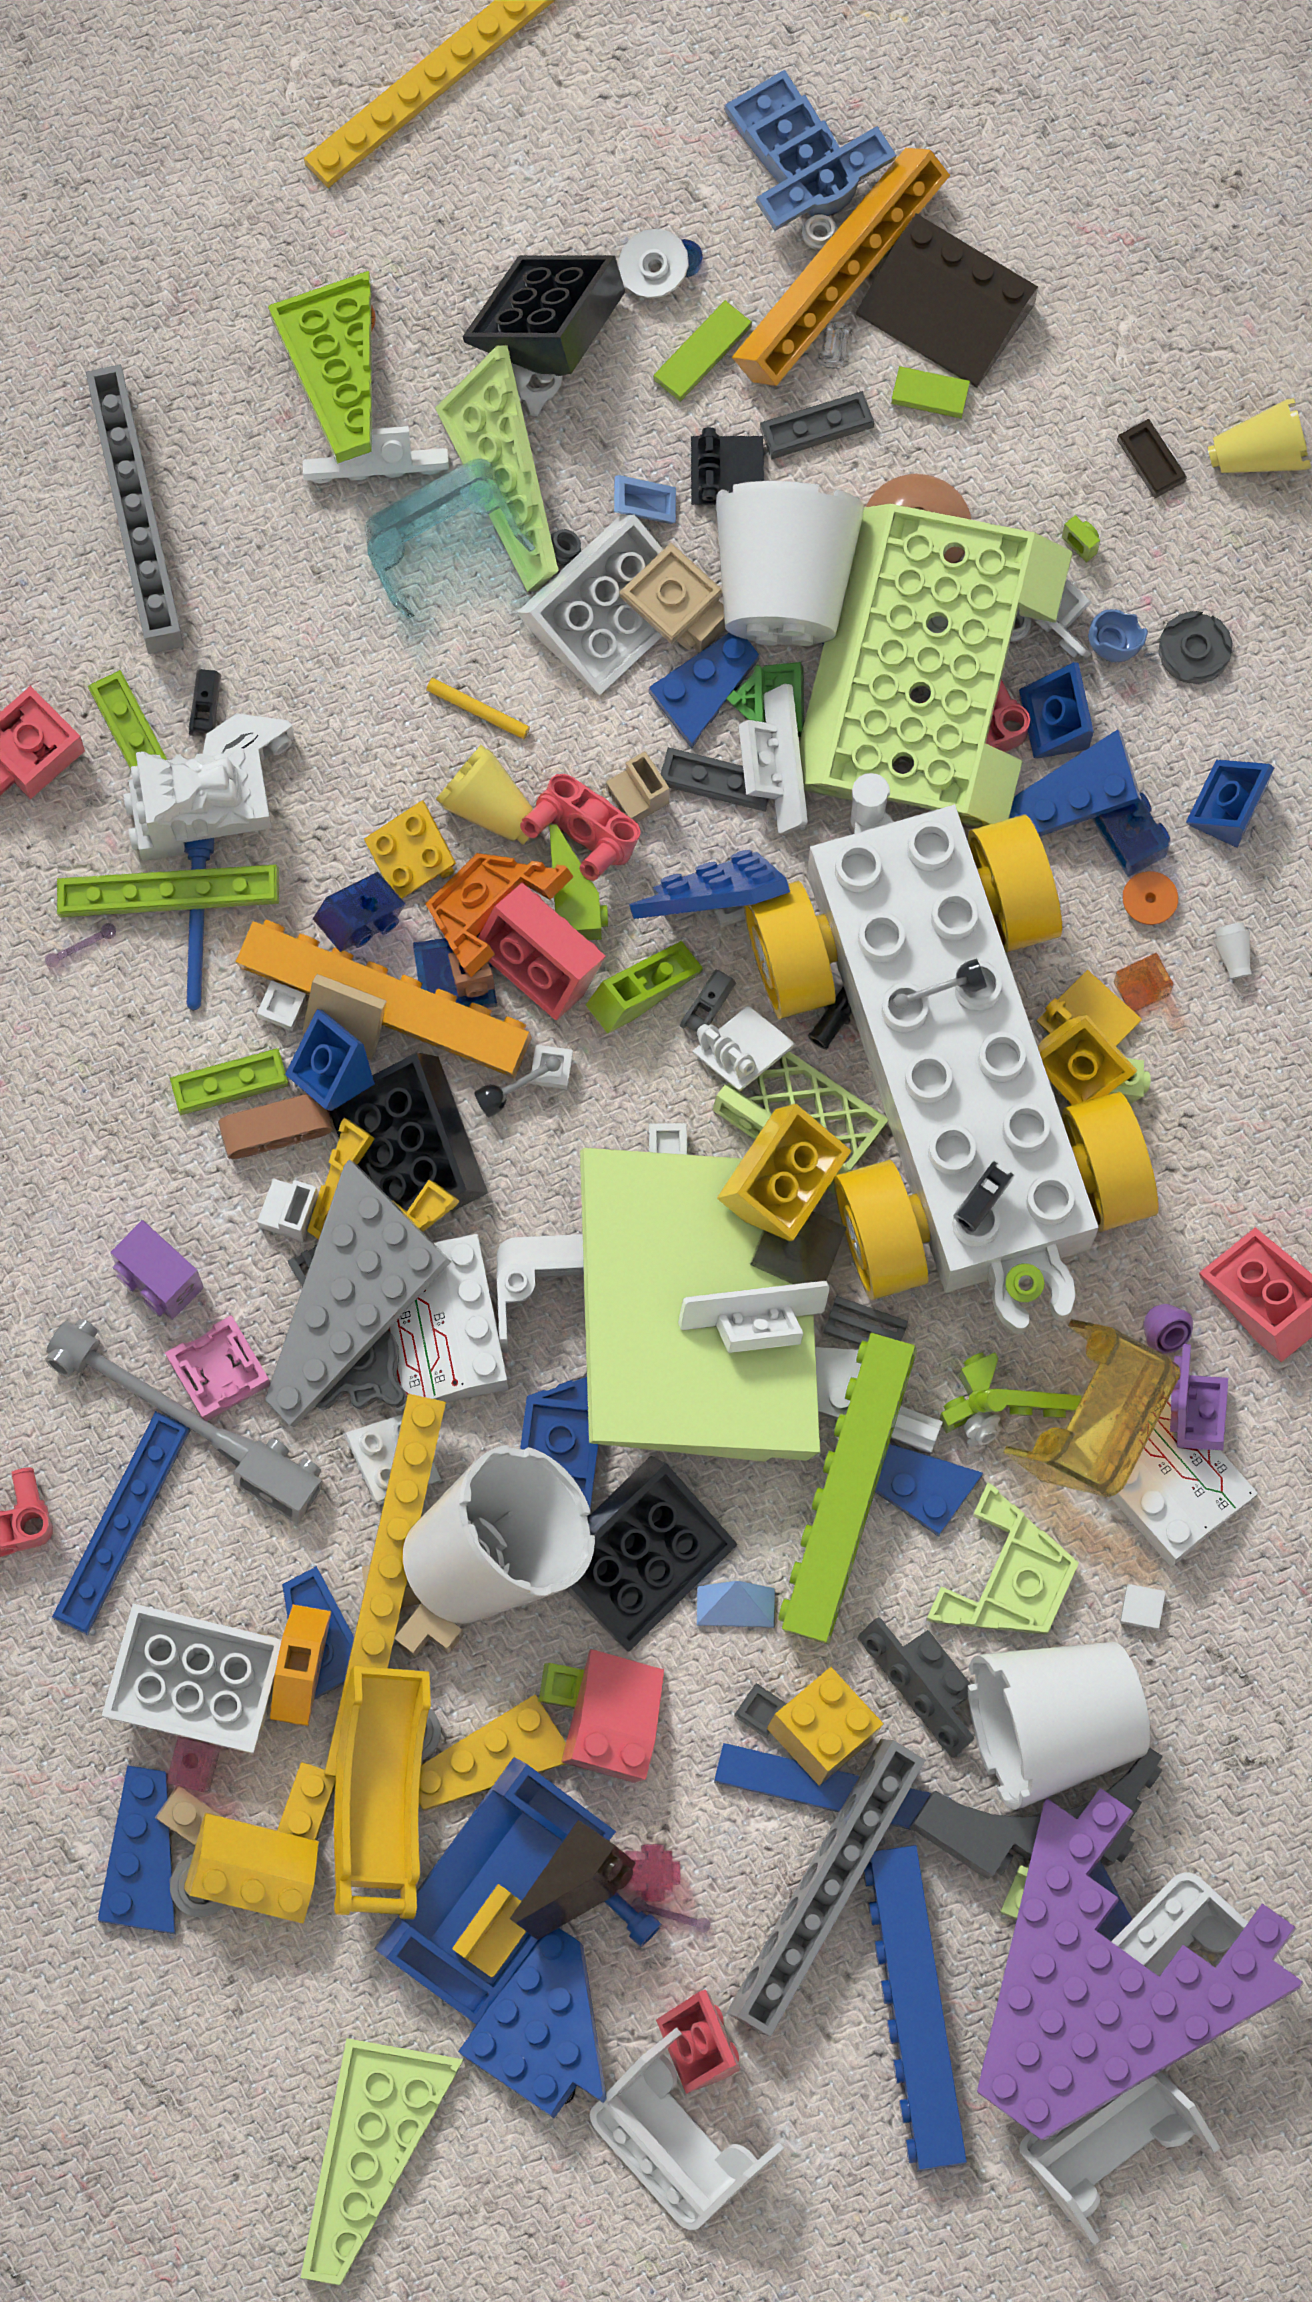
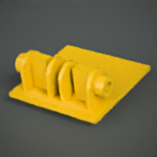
M421 800L364 838L396 902H399L438 875L441 878H447L455 872L453 866L456 862L424 800Z
M1088 969L1058 999L1054 998L1046 1006V1011L1036 1020L1040 1026L1051 1034L1067 1020L1087 1015L1115 1046L1142 1021L1132 1009Z

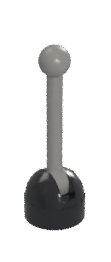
M976 958L962 964L956 972V978L909 995L898 994L894 998V1004L897 1008L904 1009L912 1001L955 986H959L964 991L973 992L987 988Z
M550 1057L545 1065L502 1089L492 1084L486 1085L474 1092L475 1097L483 1112L490 1118L505 1107L506 1096L548 1071L555 1072L559 1070L561 1062L557 1057Z

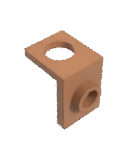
M455 953L448 954L458 997H477L486 994L488 990L495 989L489 962L470 977L467 974H461L459 970L460 962Z

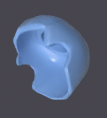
M1117 609L1103 610L1093 618L1088 637L1091 647L1100 657L1109 662H1125L1137 655L1142 649L1148 630L1147 628L1142 629L1139 626L1137 615L1125 614Z

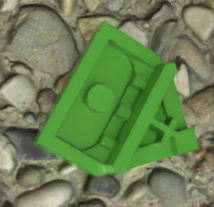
M801 662L764 665L763 668L757 665L749 679L737 691L733 690L726 699L746 719L766 723L763 695L783 684L792 685L798 737H801L805 722L804 667Z

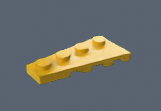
M536 1694L421 1765L419 1805L423 1811L491 1789L513 1757L528 1764L538 1773H543L546 1770L561 1765H568L561 1762L566 1742L541 1702H538Z

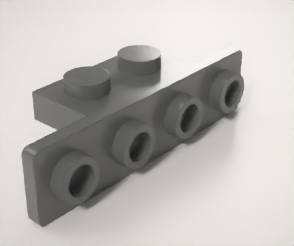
M880 1617L874 1619L858 1635L859 1640L864 1645L866 1651L886 1673L890 1682L897 1687L908 1701L915 1714L922 1719L933 1733L938 1743L952 1758H955L974 1741V1736L952 1710L968 1699V1685H971L929 1630L905 1646H902Z

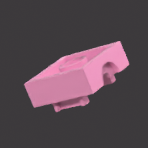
M232 1315L214 1324L212 1329L200 1338L188 1343H181L165 1352L168 1361L198 1413L206 1421L270 1386L268 1376ZM230 1354L232 1355L235 1362L234 1364L240 1361L242 1363L236 1367H233L231 1360L227 1356ZM202 1370H203V1374H204V1376H205V1379L202 1377V1375H201V1373H200V1371H202ZM188 1371V1373L190 1374L191 1378L193 1379L195 1385L198 1388L197 1391L194 1389L185 1372ZM207 1380L208 1383L202 1386L201 1383Z

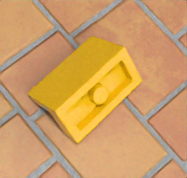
M498 1884L452 1949L488 1976L495 1977L526 1933L524 1929L510 1920L521 1900Z

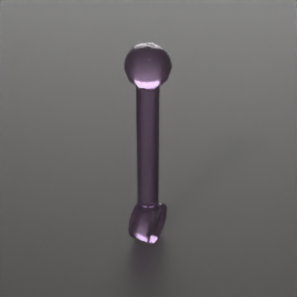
M106 923L102 926L100 932L57 954H47L45 957L46 965L56 967L59 960L103 938L113 939L116 935L115 926L111 923Z
M637 1897L632 1901L631 1906L638 1913L641 1911L649 1912L696 1927L697 1931L701 1933L709 1931L711 1927L710 1921L705 1917L695 1919L649 1905L642 1897Z

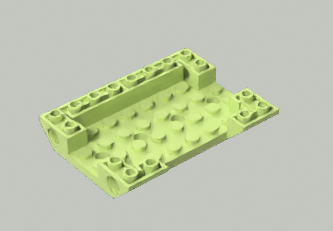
M895 504L864 507L836 636L832 640L824 642L799 743L804 791L853 801L852 788L854 782L864 774L874 773L882 776L889 784L890 796L887 797V801L930 809L932 811L955 804L961 823L976 827H983L1009 819L1023 762L1010 754L986 744L1018 608L1020 616L1056 623L1073 552L1035 532ZM951 547H959L965 552L963 560L958 563H949L945 560L944 554ZM936 616L945 618L948 621L947 628L941 633L931 632L927 628L931 618ZM918 686L927 687L931 691L930 698L924 703L912 701L910 693L914 688ZM902 756H907L914 761L912 770L905 774L897 773L893 769L894 761Z

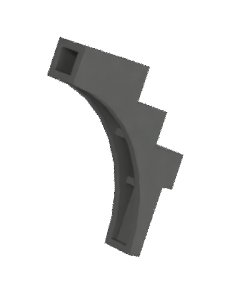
M1151 1748L1148 1749L1145 1756L1136 1760L1125 1776L1106 1791L1133 1811L1134 1814L1129 1821L1142 1803L1137 1797L1143 1787L1146 1786L1150 1789L1162 1772V1769L1157 1765L1163 1756ZM934 1791L929 1795L909 1827L988 1880L995 1873L1002 1875L1014 1857L1009 1853L1010 1849L1027 1860H1031L1041 1815L1016 1817L990 1814L961 1805L947 1796ZM1090 1801L1065 1811L1078 1819ZM1125 1825L1099 1861L1107 1867L1114 1864L1116 1860L1122 1863L1134 1846V1843L1129 1839L1135 1830Z

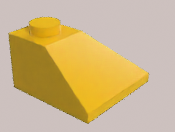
M1087 1015L1067 1020L1038 1045L1049 1081L1071 1105L1108 1095L1137 1072V1069Z

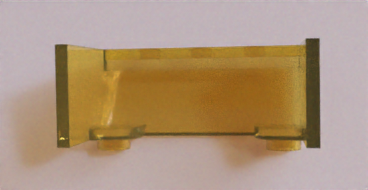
M1071 1319L1068 1326L1087 1340V1357L1094 1363L1099 1364L1066 1429L1054 1427L1043 1432L1038 1437L1032 1452L1006 1446L1003 1453L1042 1482L1111 1497L1119 1493L1126 1485L1179 1379L1180 1368L1177 1363L1165 1354L1112 1327Z

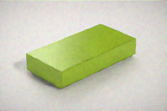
M899 366L891 404L962 419L970 381Z

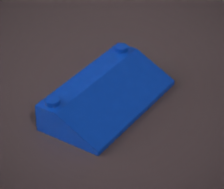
M513 1757L417 1889L415 1918L401 1919L398 1915L374 1949L477 2025L538 1941L526 1932L495 1977L488 1976L452 1949L495 1887L500 1884L522 1901L578 1820L609 1841L616 1831L528 1764Z

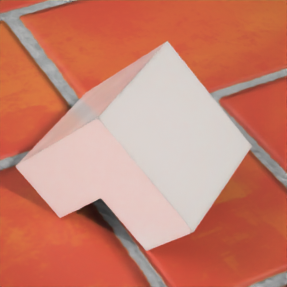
M273 1178L257 1221L259 1228L304 1242L318 1197L317 1188L296 1180L293 1181V1184H289Z

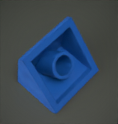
M1073 662L1019 689L1022 707L1027 710L1030 716L1028 735L1033 758L1084 751L1090 747L1094 731L1079 663Z
M1216 759L1186 823L1199 831L1238 848L1269 784L1274 767L1266 763Z
M317 1009L285 1075L324 1109L332 1111L375 1083L364 1044L323 1010Z

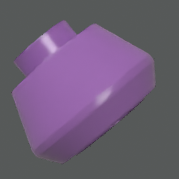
M1161 1304L1150 1309L1143 1322L1149 1348L1156 1353H1172L1181 1349L1183 1344H1186L1192 1335L1193 1318L1187 1311L1170 1304Z

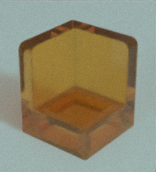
M1157 952L1118 970L1113 981L1124 1003L1134 1012L1170 996L1174 986Z

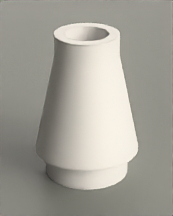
M1235 923L1216 928V938L1213 940L1227 968L1230 980L1252 975L1250 968V931L1245 930L1244 923Z

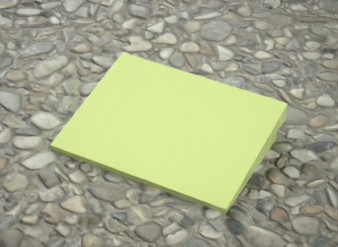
M583 1148L580 1150L589 1443L763 1462L772 1457L807 1461L820 1453L814 1315L796 1316L803 1332L802 1341L799 1345L728 1353L716 1326L681 1330L678 1324L682 1302L686 1297L812 1282L809 1217L795 1239L788 1241L744 1222L717 1199L743 1158Z

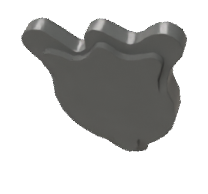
M389 1330L372 1345L322 1398L316 1407L322 1410L329 1409L344 1394H350L351 1404L359 1410L368 1407L377 1400L384 1401L391 1407L396 1408L405 1404L407 1394L397 1378L399 1348L396 1339Z

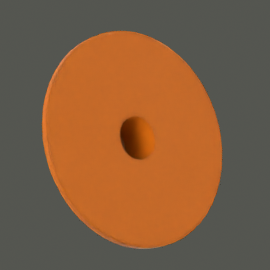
M1145 871L1133 876L1125 885L1122 897L1123 905L1126 912L1137 922L1156 925L1165 922L1174 914L1178 905V892L1174 883L1167 876L1154 871Z

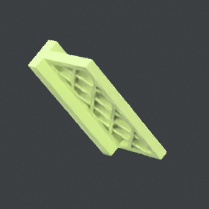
M790 1051L780 1058L781 1069L766 1070L755 1079L758 1081L760 1096L746 1097L730 1083L724 1085L716 1095L712 1110L753 1139L757 1138L772 1115L768 1103L788 1101L789 1105L795 1104L794 1100L814 1097L817 1114H811L810 1116L824 1128H826L825 1121L845 1118L848 1135L835 1137L842 1143H850L852 1156L846 1164L842 1165L836 1175L852 1171L888 1124V1119ZM803 1074L811 1081L812 1090L793 1092L790 1075ZM783 1076L786 1093L767 1095L764 1079ZM834 1095L841 1100L843 1111L823 1113L820 1097ZM865 1116L876 1124L868 1133L854 1134L851 1118ZM863 1141L857 1148L856 1142ZM834 1179L827 1188L833 1194H835Z

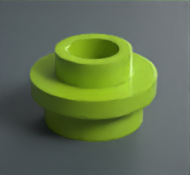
M1027 1263L1018 1264L1007 1273L1005 1287L1008 1294L1014 1300L1031 1302L1041 1295L1044 1289V1277L1041 1271L1034 1265ZM1027 1275L1031 1278L1032 1285L1028 1290L1024 1291L1019 1287L1018 1283L1022 1276Z

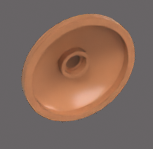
M925 474L903 475L886 482L875 491L866 507L895 504L971 520L969 508L961 494L947 482ZM951 547L945 552L944 558L949 563H957L965 552L959 547Z

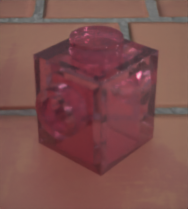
M181 1736L178 1737L166 1783L200 1792H209L221 1746ZM193 1754L198 1757L197 1766L192 1764Z
M644 1844L641 1845V1851H625V1854L636 1863L633 1867V1876L625 1886V1895H641V1901L662 1902L665 1901V1895L673 1894V1885H680V1861H672V1851H664V1845Z

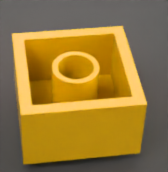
M830 1667L776 1712L767 1730L820 1786L875 1739L884 1723L839 1674Z

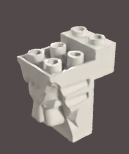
M258 746L240 748L233 753H221L212 757L206 754H196V757L193 759H185L181 754H178L171 760H164L160 755H151L145 752L136 753L138 766H131L132 779L128 780L130 793H124L123 796L127 816L134 815L135 827L129 828L132 850L139 849L142 861L186 855L184 852V842L272 828Z

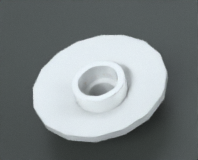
M658 228L643 230L631 237L622 248L618 260L622 281L625 287L635 295L649 299L664 297L676 290L685 279L689 267L688 252L681 239L670 231ZM654 264H662V268L658 272H651V267Z

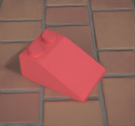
M1256 1227L1199 1272L1200 1278L1255 1341L1280 1362L1284 1361L1312 1338V1274Z
M590 1649L561 1762L633 1783L646 1780L656 1739L664 1669Z
M706 1989L696 1993L656 2019L663 2038L676 2027L682 2033L668 2047V2051L686 2094L726 2079L741 2070L738 2064V2051L735 2045L729 2041L723 2027L724 2019L722 2012L717 2005H714Z

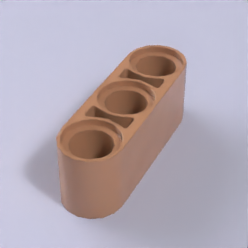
M308 1094L233 1113L218 1121L227 1158L229 1159L245 1158L323 1137L333 1131L329 1111L324 1109Z

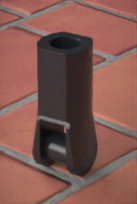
M199 669L196 672L189 722L190 736H194L195 732L207 734L215 728L221 674L215 670ZM198 711L210 712L209 719L197 718Z
M996 1161L990 1164L953 1215L958 1223L970 1231L974 1232L1015 1176L1012 1172L1006 1174L997 1167L998 1163ZM987 1180L998 1186L994 1194L983 1187Z

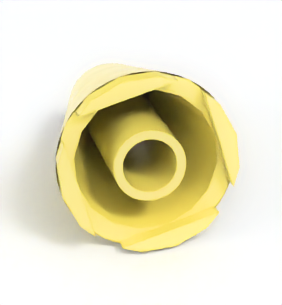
M1294 397L1286 399L1213 437L1214 445L1208 446L1212 467L1220 466L1221 473L1311 469L1310 460L1302 461L1301 458L1308 456L1298 411L1290 412L1289 408L1296 406Z

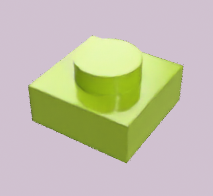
M1074 515L1064 524L1062 538L1087 563L1098 552L1100 544L1099 534L1092 524L1087 521L1082 522Z
M544 1663L538 1702L575 1709L584 1669Z

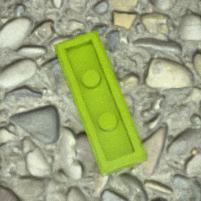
M724 300L653 375V380L681 402L752 327V321Z
M121 670L88 685V689L130 770L131 766H138L137 752L160 755L162 759L167 760Z
M279 1048L169 1077L180 1116L289 1086Z

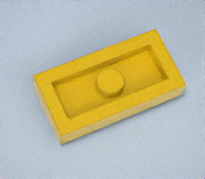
M301 1762L277 1830L317 1840L335 1789L336 1777L325 1775V1769Z

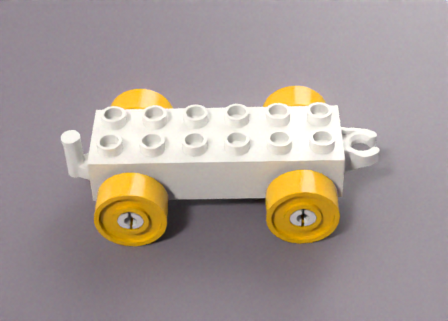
M867 773L858 777L852 788L851 824L854 828V834L810 846L807 876L820 915H815L809 896L799 880L788 883L789 893L757 904L743 906L756 964L766 994L778 1019L834 1004L835 987L830 964L836 962L912 1191V1195L907 1194L902 1178L895 1164L890 1159L834 1176L837 1206L854 1265L870 1300L928 1284V1268L923 1243L928 1242L945 1293L989 1280L993 1289L992 1301L994 1310L1000 1321L1014 1333L1022 1334L1027 1330L1030 1321L1029 1314L1018 1301L1008 1294L1005 1287V1278L1009 1270L1015 1265L1022 1263L1031 1264L1041 1271L1044 1282L1051 1290L1050 1308L1053 1317L1058 1321H1065L1070 1316L1076 1295L1074 1280L1067 1266L1060 1259L1091 1250L1097 1230L1103 1232L1156 1216L1159 1203L1154 1172L1144 1137L1128 1100L1121 1092H1115L1065 1107L1062 1110L1061 1118L1006 956L1008 952L1059 938L1062 935L1060 903L1045 849L1034 824L1027 815L1017 816L970 830L968 841L955 804L893 822L885 812L887 797L890 796L889 784L882 776ZM977 958L987 988L968 992L959 986H955L912 1001L904 1009H899L895 1006L894 998L896 995H909L956 978L958 968L962 964ZM996 1161L998 1163L997 1167L1006 1174L1012 1172L1015 1176L974 1232L970 1231L958 1223L953 1215L990 1164ZM989 1180L983 1186L993 1194L998 1189V1186ZM1027 1275L1022 1276L1018 1284L1020 1285L1021 1282L1031 1278Z

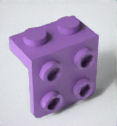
M1183 1344L1182 1356H1175L1170 1432H1177V1447L1223 1451L1228 1378L1190 1375L1191 1345Z

